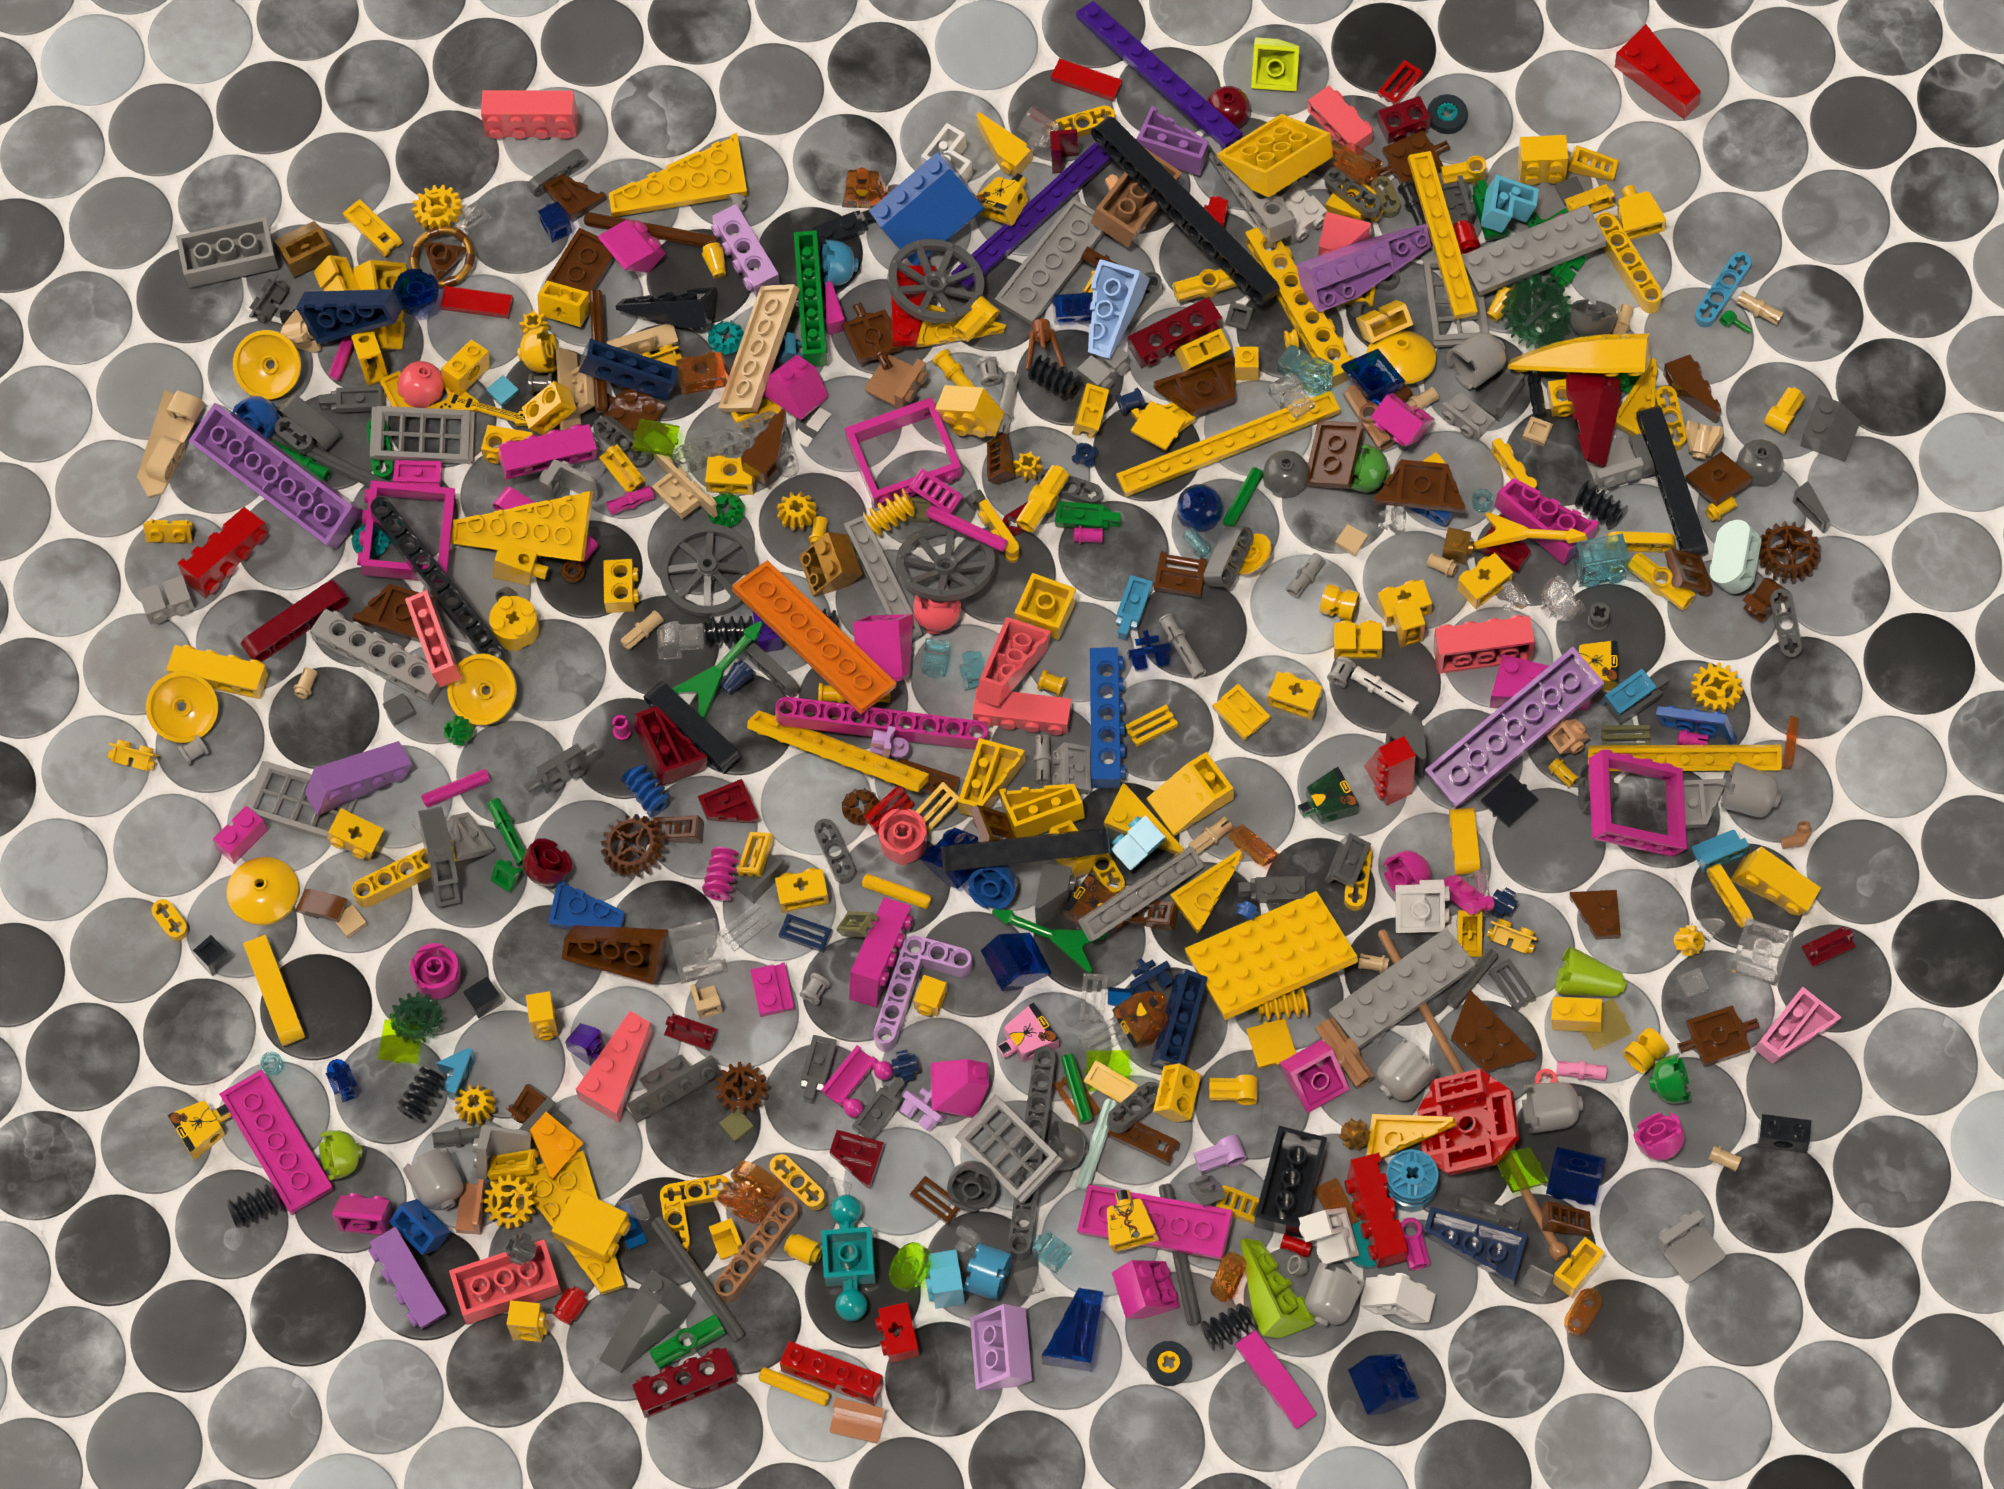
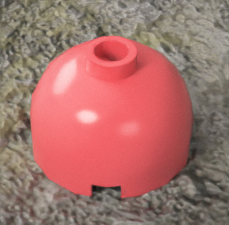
M416 361L408 364L402 370L397 382L399 396L401 394L404 402L415 408H427L430 404L440 401L444 390V382L440 370L432 363L426 361Z
M915 595L913 615L917 623L925 628L928 633L939 634L940 631L948 630L957 622L961 602L959 600L932 601Z

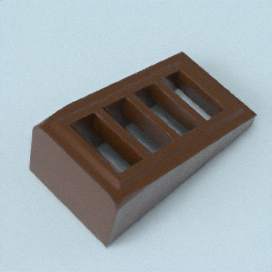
M1006 433L987 442V478L989 482L997 485L1016 475L1008 434Z
M699 815L653 817L657 827H660L661 830L662 824H665V834L661 835L664 836L666 842L690 844L703 842L704 821ZM672 825H675L674 834H671ZM682 825H685L684 833H681Z
M1152 901L1139 910L1138 917L1133 914L1125 919L1124 922L1174 931L1178 908L1174 902ZM1146 909H1149L1147 917H1144ZM1156 910L1159 911L1157 918H1154Z
M1546 1201L1542 1206V1231L1583 1236L1591 1235L1589 1211L1551 1201ZM1562 1216H1566V1222L1563 1221ZM1571 1217H1574L1575 1225L1571 1224ZM1579 1218L1584 1219V1227L1580 1226Z

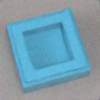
M504 375L486 389L487 394L501 407H504L519 394V389Z

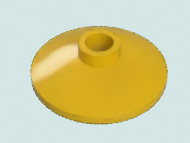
M1259 533L1253 534V542L1238 574L1252 573L1266 562L1271 552V542L1267 536Z

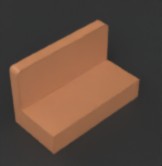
M479 1179L478 1184L463 1183V1192L460 1195L455 1228L456 1233L481 1235L485 1210L483 1199H486L487 1195L485 1193L487 1185L484 1179Z
M835 1397L830 1433L878 1443L885 1419L884 1408Z

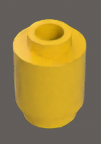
M791 1234L784 1246V1252L788 1253L789 1257L809 1266L813 1265V1263H818L823 1253L819 1242L801 1234Z

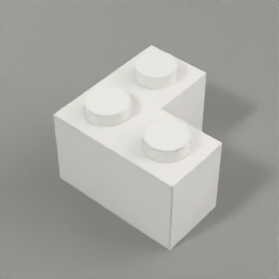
M946 123L921 155L922 164L936 152H940L951 161L966 183L973 175L972 161L961 155L967 148L966 134Z
M1346 1207L1323 1210L1299 1218L1301 1235L1305 1238V1242H1317V1255L1322 1263L1334 1264L1359 1256Z
M1396 1273L1395 1276L1379 1274L1377 1277L1366 1278L1360 1306L1375 1315L1395 1314L1411 1324L1427 1323L1430 1320L1436 1294L1427 1290L1426 1285L1410 1280V1276L1406 1274Z

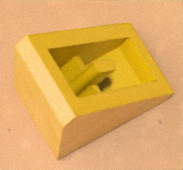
M1458 910L1456 920L1457 941L1470 957H1481L1482 910L1474 915H1469L1464 910Z

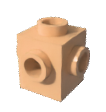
M1577 719L1562 720L1546 735L1560 754L1578 753L1585 747L1584 743L1590 738L1585 732V726Z

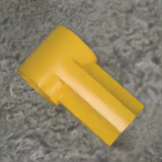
M1472 156L1467 162L1440 167L1443 185L1457 182V176L1459 175L1463 176L1464 182H1469L1473 185L1478 180H1486L1485 159L1481 156Z
M980 296L972 304V310L954 326V331L963 341L969 342L984 326L987 327L992 324L1000 313V310L983 296Z
M1788 387L1778 404L1772 406L1768 412L1764 424L1785 435L1790 429L1795 414L1805 401L1806 396L1799 389Z
M1239 1075L1236 1078H1210L1209 1100L1235 1101L1240 1105H1254L1257 1103L1258 1078L1256 1076Z

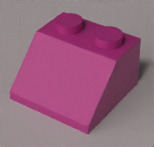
M627 219L598 237L624 270L649 273L666 254L661 248L659 240L649 234L647 231L648 227L640 220Z
M797 354L769 375L764 394L765 397L800 420L827 400L829 396L816 367Z
M1319 1040L1279 1063L1289 1086L1307 1113L1350 1090L1333 1049L1323 1040Z
M350 1193L348 1196H340L332 1216L339 1231L382 1235L390 1229L389 1221L392 1217L393 1207L390 1200L382 1196L363 1198L360 1194Z

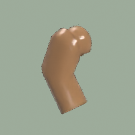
M1800 821L1794 835L1781 837L1782 849L1805 845L1812 834L1811 824L1808 821Z

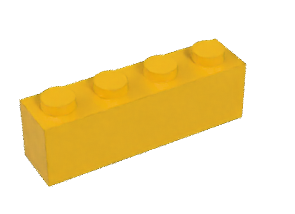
M175 645L166 669L168 674L179 671L191 672L204 678L214 690L259 700L269 675L266 666L258 660H241L235 655L223 656L212 650H196L190 645Z

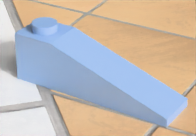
M1099 260L1091 289H1093V300L1090 305L1092 319L1089 325V353L1107 359L1112 357L1143 299L1150 280L1141 271L1105 260Z

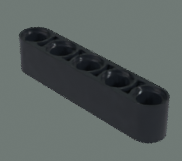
M660 681L643 696L651 708L658 706L677 726V729L685 737H688L700 753L703 752L707 756V760L721 773H724L741 758L738 750L665 682Z

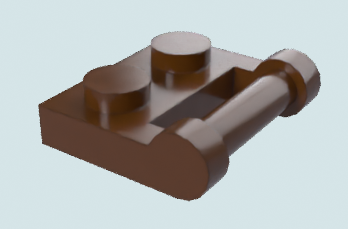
M1671 547L1664 552L1667 566L1673 575L1671 581L1673 587L1698 591L1703 596H1709L1712 593L1713 586L1701 556ZM1686 576H1687V577H1690V578L1697 579L1698 582H1697V581H1694V580L1687 579Z
M1161 551L1154 582V591L1200 598L1208 558L1200 557V559L1168 555V552ZM1166 564L1196 568L1198 571L1166 567Z
M975 805L970 809L973 816V824L979 831L978 842L1000 840V838L994 837L993 834L1003 837V839L1015 838L1006 813L980 805Z

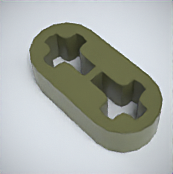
M1377 176L1373 179L1371 188L1380 199V209L1383 210L1382 216L1394 218L1400 211V200L1390 179L1385 176ZM1378 185H1381L1382 187H1385V193H1384V194H1383L1382 190H1381L1380 188H1378ZM1387 200L1389 201V204L1393 206V209L1386 207Z

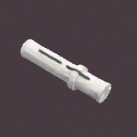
M1360 666L1356 667L1351 676L1352 680L1368 688V692L1371 694L1376 693L1410 715H1413L1419 706L1418 701L1411 699L1382 681V677L1378 675L1375 677ZM1366 679H1368V680H1370L1371 682H1373L1374 684L1380 686L1382 689H1380V688H1378L1377 686L1373 685L1372 683L1368 682ZM1388 692H1390L1391 694L1395 695L1396 697H1398L1399 699L1403 700L1404 702H1401L1400 700H1398V699H1396L1395 697L1391 696L1390 694H1388Z

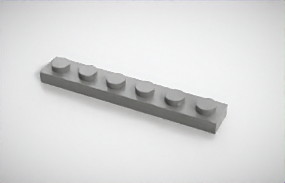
M864 515L844 523V529L849 535L850 541L886 615L913 614ZM914 615L912 639L922 635Z
M1187 847L1080 918L1078 922L1088 940H1096L1202 869L1204 866L1194 847Z

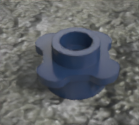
M1088 443L1077 444L1076 453L1072 456L1073 463H1081L1088 468L1094 465V457L1098 455V449Z

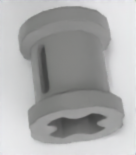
M991 356L980 358L976 363L981 371V385L990 387L1000 383L1001 376L997 373L996 369L997 358Z
M1338 656L1336 659L1337 664L1334 670L1327 675V679L1333 685L1345 688L1347 678L1357 666L1349 658Z
M198 735L195 736L193 741L183 747L181 745L177 747L188 765L191 764L193 759L203 753L205 755L209 753Z
M812 973L810 982L805 990H801L800 996L808 1003L818 1005L820 996L825 988H829L830 982L823 976Z

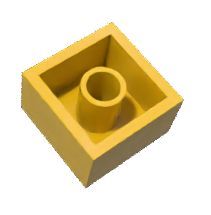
M1566 135L1520 137L1518 151L1520 183L1527 185L1548 182L1556 184L1566 180L1568 166Z
M945 385L935 408L942 416V419L953 429V432L959 436L995 437L1004 415L1003 410L987 391L981 387Z
M1032 573L1014 612L1015 620L1052 631L1050 637L1059 640L1077 601L1076 588Z

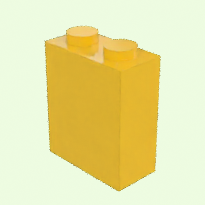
M575 1188L551 1231L554 1239L607 1263L610 1257L613 1258L619 1248L617 1243L621 1236H626L631 1223L628 1213Z

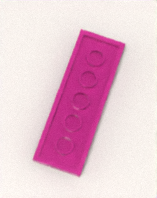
M262 1069L219 1093L290 1215L334 1190Z
M1088 1184L1078 1224V1234L1109 1240L1107 1208L1117 1205L1115 1193L1120 1190ZM1130 1192L1132 1200H1142L1160 1240L1142 1246L1223 1260L1233 1217L1232 1210Z

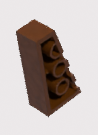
M573 925L564 938L561 959L654 984L663 970L669 929Z

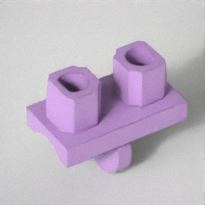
M888 726L887 732L874 730L870 752L888 759L890 755L894 758H903L909 751V744L901 737L893 739L895 727Z
M925 1088L920 1090L919 1094L925 1097L924 1100L914 1092L906 1090L902 1096L905 1098L900 1109L902 1113L913 1118L918 1109L922 1110L925 1114L918 1124L927 1131H931L938 1122L944 1123L947 1116L932 1110L931 1090L930 1092Z

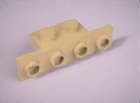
M664 324L604 343L637 354H643L659 350L660 347L668 344L676 345L678 344V338L674 326Z
M558 348L556 350L558 383L570 388L577 408L560 423V430L562 431L581 424L580 415L595 406L594 377L578 372L577 354L563 348Z
M656 449L653 452L656 464L667 475L651 486L653 492L681 519L698 506H701L713 518L718 516L716 510L717 503L714 498L709 494L706 496L696 481L691 482L681 467H675L673 461L666 453L662 454Z

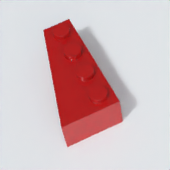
M1647 24L1616 53L1614 67L1682 119H1685L1699 105L1701 90Z
M243 507L223 524L220 533L213 532L208 537L206 545L202 548L197 546L191 551L193 556L187 561L182 558L177 563L185 583L205 599L210 594H214L219 589L221 582L234 573L237 565L250 556L254 547L266 539L269 532L265 522Z
M1405 736L1379 747L1364 766L1375 785L1374 791L1378 799H1383L1386 806L1411 795L1413 791L1416 755Z
M1379 1152L1351 1159L1347 1180H1344L1346 1192L1348 1195H1352L1354 1201L1352 1202L1353 1212L1356 1217L1359 1216L1362 1222L1360 1224L1361 1235L1363 1238H1367L1369 1243L1367 1249L1370 1260H1375L1377 1268L1404 1262L1408 1254L1400 1221L1393 1218L1396 1216L1393 1197H1387L1388 1180L1386 1173L1381 1174L1379 1170V1163L1382 1161Z

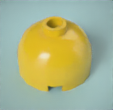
M548 326L529 330L523 336L520 348L517 350L519 360L523 361L529 370L536 373H549L557 370V365L554 366L558 345L554 334L548 333L547 330L550 329Z

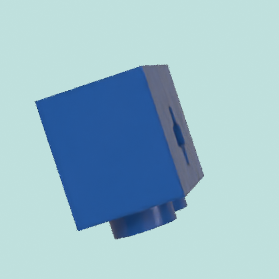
M418 1199L402 1203L389 1221L422 1255L439 1250L451 1233Z

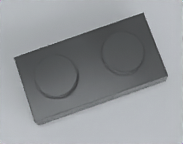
M1201 1175L1195 1178L1194 1182L1189 1183L1191 1193L1202 1206L1226 1198L1223 1188L1212 1175Z

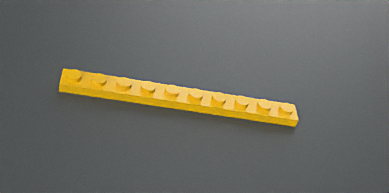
M1330 390L1117 473L1116 478L1125 497H1128L1318 421L1340 414V407Z

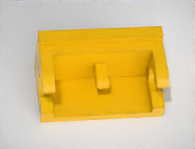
M1089 383L1086 384L1081 396L1072 434L1078 436L1081 431H1085L1088 433L1087 437L1092 438L1095 432L1099 431L1109 389Z

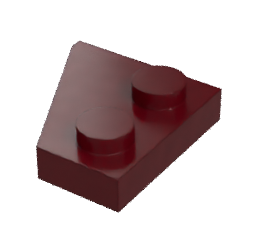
M1491 526L1485 536L1493 533L1496 529ZM1521 540L1477 549L1487 556L1496 553L1509 568L1517 572L1529 558L1531 552L1528 546Z
M742 779L697 796L707 820L760 822Z
M836 1130L829 1153L858 1181L870 1189L884 1148V1142Z

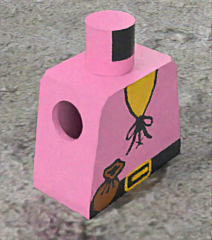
M1033 1002L1004 1027V1034L1007 1040L997 1046L1004 1059L1016 1052L1021 1061L1026 1062L1033 1059L1034 1052L1039 1047L1047 1046L1052 1050L1058 1049L1059 1039Z

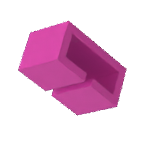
M245 806L231 820L232 826L227 824L213 838L217 850L233 864L268 831L264 820L248 806Z

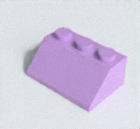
M1002 1304L970 1317L976 1390L1013 1388L1032 1381L1026 1308Z

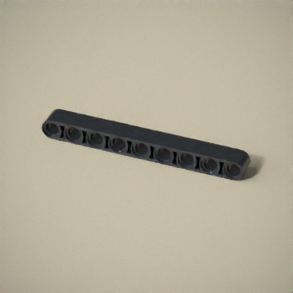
M385 497L375 498L370 505L372 519L476 654L496 652L500 654V659L505 662V651L501 644L392 503ZM379 506H384L387 508V512L378 514L375 512V509ZM397 524L401 526V530L399 532H391L389 527ZM410 542L416 546L411 551L403 548L406 543ZM420 561H427L430 566L426 569H420L417 564ZM435 579H440L444 582L441 587H434L431 583ZM450 597H454L458 600V603L450 606L445 601ZM470 616L472 621L469 624H463L460 622V618ZM477 634H483L487 639L479 643L474 640V637Z

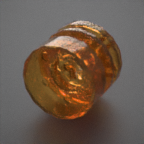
M740 1160L730 1174L735 1183L725 1182L723 1185L724 1190H720L717 1194V1200L735 1216L752 1224L759 1225L764 1219L763 1214L765 1215L769 1211L765 1202L774 1203L783 1187L776 1178L764 1169L748 1161Z

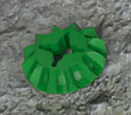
M720 492L718 496L713 497L717 503L716 510L718 516L713 518L708 513L712 523L731 527L741 521L744 516L745 507L739 495L735 496L731 492L728 494ZM729 503V508L732 510H727L723 516L721 508Z

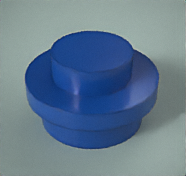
M1244 901L1243 904L1238 903L1236 906L1238 908L1236 914L1247 920L1254 921L1255 917H1258L1260 914L1256 911L1257 906L1250 902Z

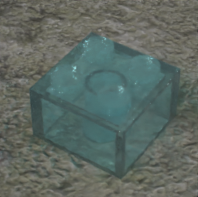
M1623 534L1576 542L1573 563L1579 587L1586 586L1592 588L1601 583L1609 582L1615 584L1626 579L1629 556Z

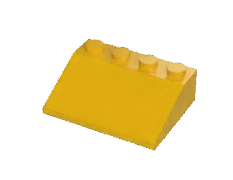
M1280 114L1217 153V158L1251 190L1267 197L1275 195L1276 192L1291 185L1292 182L1333 157L1331 135L1329 132L1284 114Z

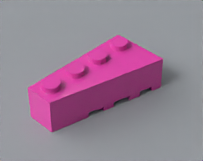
M1513 478L1498 491L1494 507L1507 518L1528 529L1569 531L1572 528L1586 534L1587 540L1567 543V540L1534 539L1563 565L1595 538L1599 522L1594 519L1590 521L1582 517V513L1575 509L1571 511L1561 506L1560 502L1556 499H1548L1542 496L1540 491Z

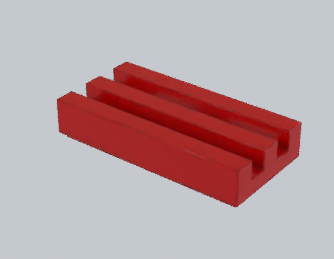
M1404 60L1380 88L1378 96L1381 98L1385 97V100L1387 102L1391 101L1393 105L1400 103L1423 76V71ZM1408 68L1409 70L1407 71V73L1399 80V82L1391 90V92L1388 93V89L1399 78V76L1404 72V70ZM1415 73L1414 76L1409 80V82L1395 97L1396 93L1401 89V87L1406 83V81L1411 77V75Z
M899 785L864 816L877 835L880 821L884 815L897 808L908 810L914 805L913 801L909 799L907 793H904V789ZM898 795L900 796L891 806L887 807L875 821L872 820L891 801H893Z

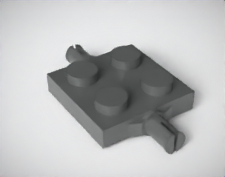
M577 743L536 767L538 773L534 779L524 784L526 790L530 793L537 787L542 786L547 794L551 791L559 790L567 781L581 777L587 770V758L599 752L597 746L593 743L582 750Z

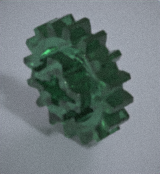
M417 992L416 997H412L408 993V999L399 998L400 1005L392 1006L395 1013L390 1014L391 1027L395 1030L397 1037H403L404 1042L412 1039L413 1044H416L418 1039H421L423 1043H426L427 1036L434 1038L433 1031L441 1030L439 1023L444 1022L441 1015L443 1013L442 1008L438 1006L436 998L431 1000L429 994L421 997L420 992Z

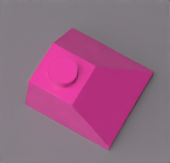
M970 1059L931 1063L932 1110L973 1118L978 1113L989 1087L988 1063Z

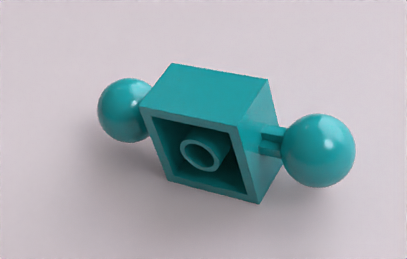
M848 1194L836 1197L830 1206L831 1217L839 1224V1229L821 1230L823 1271L826 1287L843 1286V1292L839 1294L835 1303L838 1315L846 1321H856L862 1318L867 1310V1300L858 1291V1285L876 1283L874 1248L871 1227L854 1228V1224L861 1217L862 1207L857 1198Z

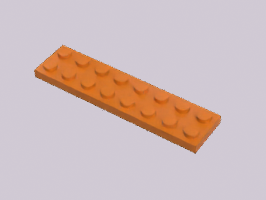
M768 560L732 586V591L860 714L864 713L896 688V682Z

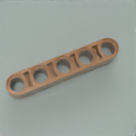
M782 1198L776 1203L717 1278L715 1290L723 1303H732L740 1296L795 1226L799 1219L797 1203L793 1199ZM790 1208L793 1210V1213L789 1216L781 1214L784 1209ZM774 1227L778 1229V1232L774 1235L766 1233L769 1228ZM754 1247L763 1248L760 1254L751 1253ZM740 1266L748 1267V1270L743 1274L736 1272V1269ZM725 1285L733 1287L729 1293H723L720 1290Z

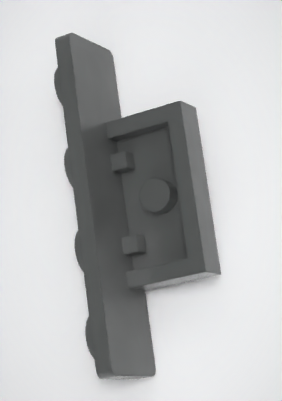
M679 1055L639 1078L647 1092L628 1103L635 1121L640 1122L721 1075L715 1058L710 1055L690 1066L684 1057Z

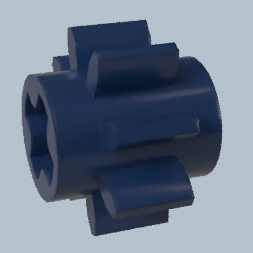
M1507 887L1503 891L1497 889L1492 896L1494 908L1491 913L1499 918H1502L1503 915L1510 917L1519 903L1518 900L1514 899L1516 892Z
M907 1050L896 1052L897 1058L891 1060L895 1078L902 1076L904 1082L913 1080V1073L919 1072L915 1054L909 1055Z

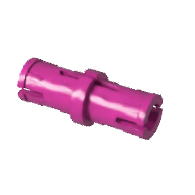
M647 485L631 493L627 491L625 495L607 501L606 506L610 515L613 516L629 508L631 510L635 509L637 505L655 498L650 485Z

